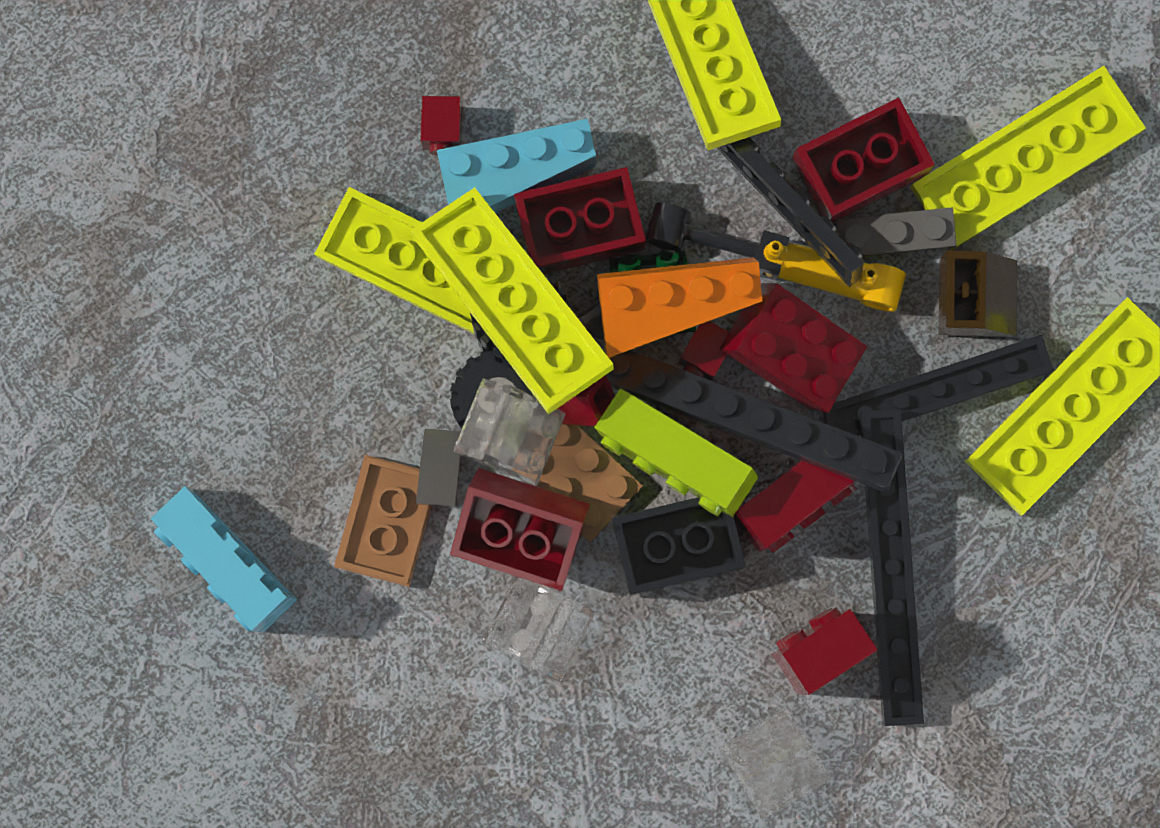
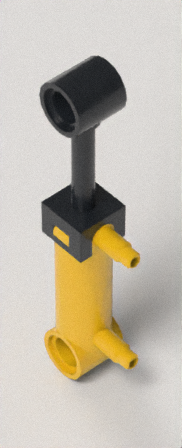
M655 203L645 236L646 242L655 247L681 251L684 240H688L748 258L754 257L759 261L760 277L774 281L777 278L858 300L861 304L876 310L886 312L897 311L906 278V273L903 270L885 264L864 263L860 280L849 288L811 247L789 242L790 237L763 230L759 244L751 243L691 226L689 222L692 213L687 209L669 203Z

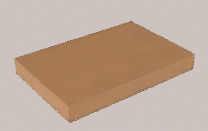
M369 455L364 456L334 564L335 568L407 587L411 586L432 506L416 504L420 469Z

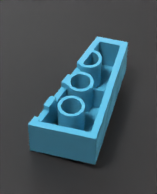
M588 119L437 150L448 205L475 187L496 214H498V211L515 204L514 194L562 183L596 166V153Z
M184 486L150 518L157 526L154 530L157 537L169 548L174 544L183 554V557L180 559L182 563L194 575L201 574L209 583L207 589L222 604L226 602L235 612L234 617L247 631L265 632L297 601L296 597L191 488Z

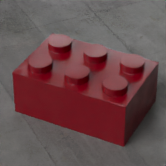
M899 97L796 148L792 157V161L821 216H826L832 223L928 175L935 166Z
M627 167L514 194L528 256L537 267L546 270V274L645 250L646 240Z
M761 283L762 302L743 308L719 349L809 410L829 413L868 346L778 283Z
M801 461L740 507L734 514V520L759 552L769 548L774 553L795 537L790 531L799 524L804 530L826 513L822 508L825 503L830 500L833 506H835L856 491L857 487L851 479Z
M478 468L468 486L450 555L562 591L573 563L590 504Z
M835 607L829 610L826 609L809 620L808 623L811 629L806 632L803 629L800 631L794 630L777 641L775 644L779 650L771 655L796 693L810 695L876 652L877 648L851 609L839 611Z

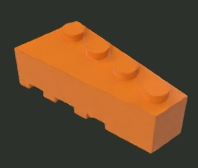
M754 257L597 274L605 353L608 358L762 302L759 261Z

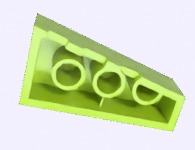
M621 388L594 427L603 437L600 443L619 456L622 453L634 460L632 462L634 465L649 475H653L655 472L667 479L665 483L678 493L685 496L689 492L700 498L698 504L716 516H719L722 511L733 517L758 479L752 467Z

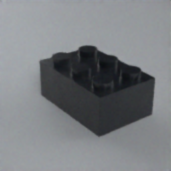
M696 497L611 518L629 597L746 568L734 516L731 517L722 511L719 516H716L698 504L700 498Z

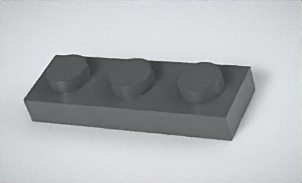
M953 207L837 219L838 236L845 244H853L860 251L862 257L957 247Z

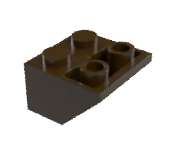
M947 250L939 259L938 335L1016 337L1017 260L983 251Z

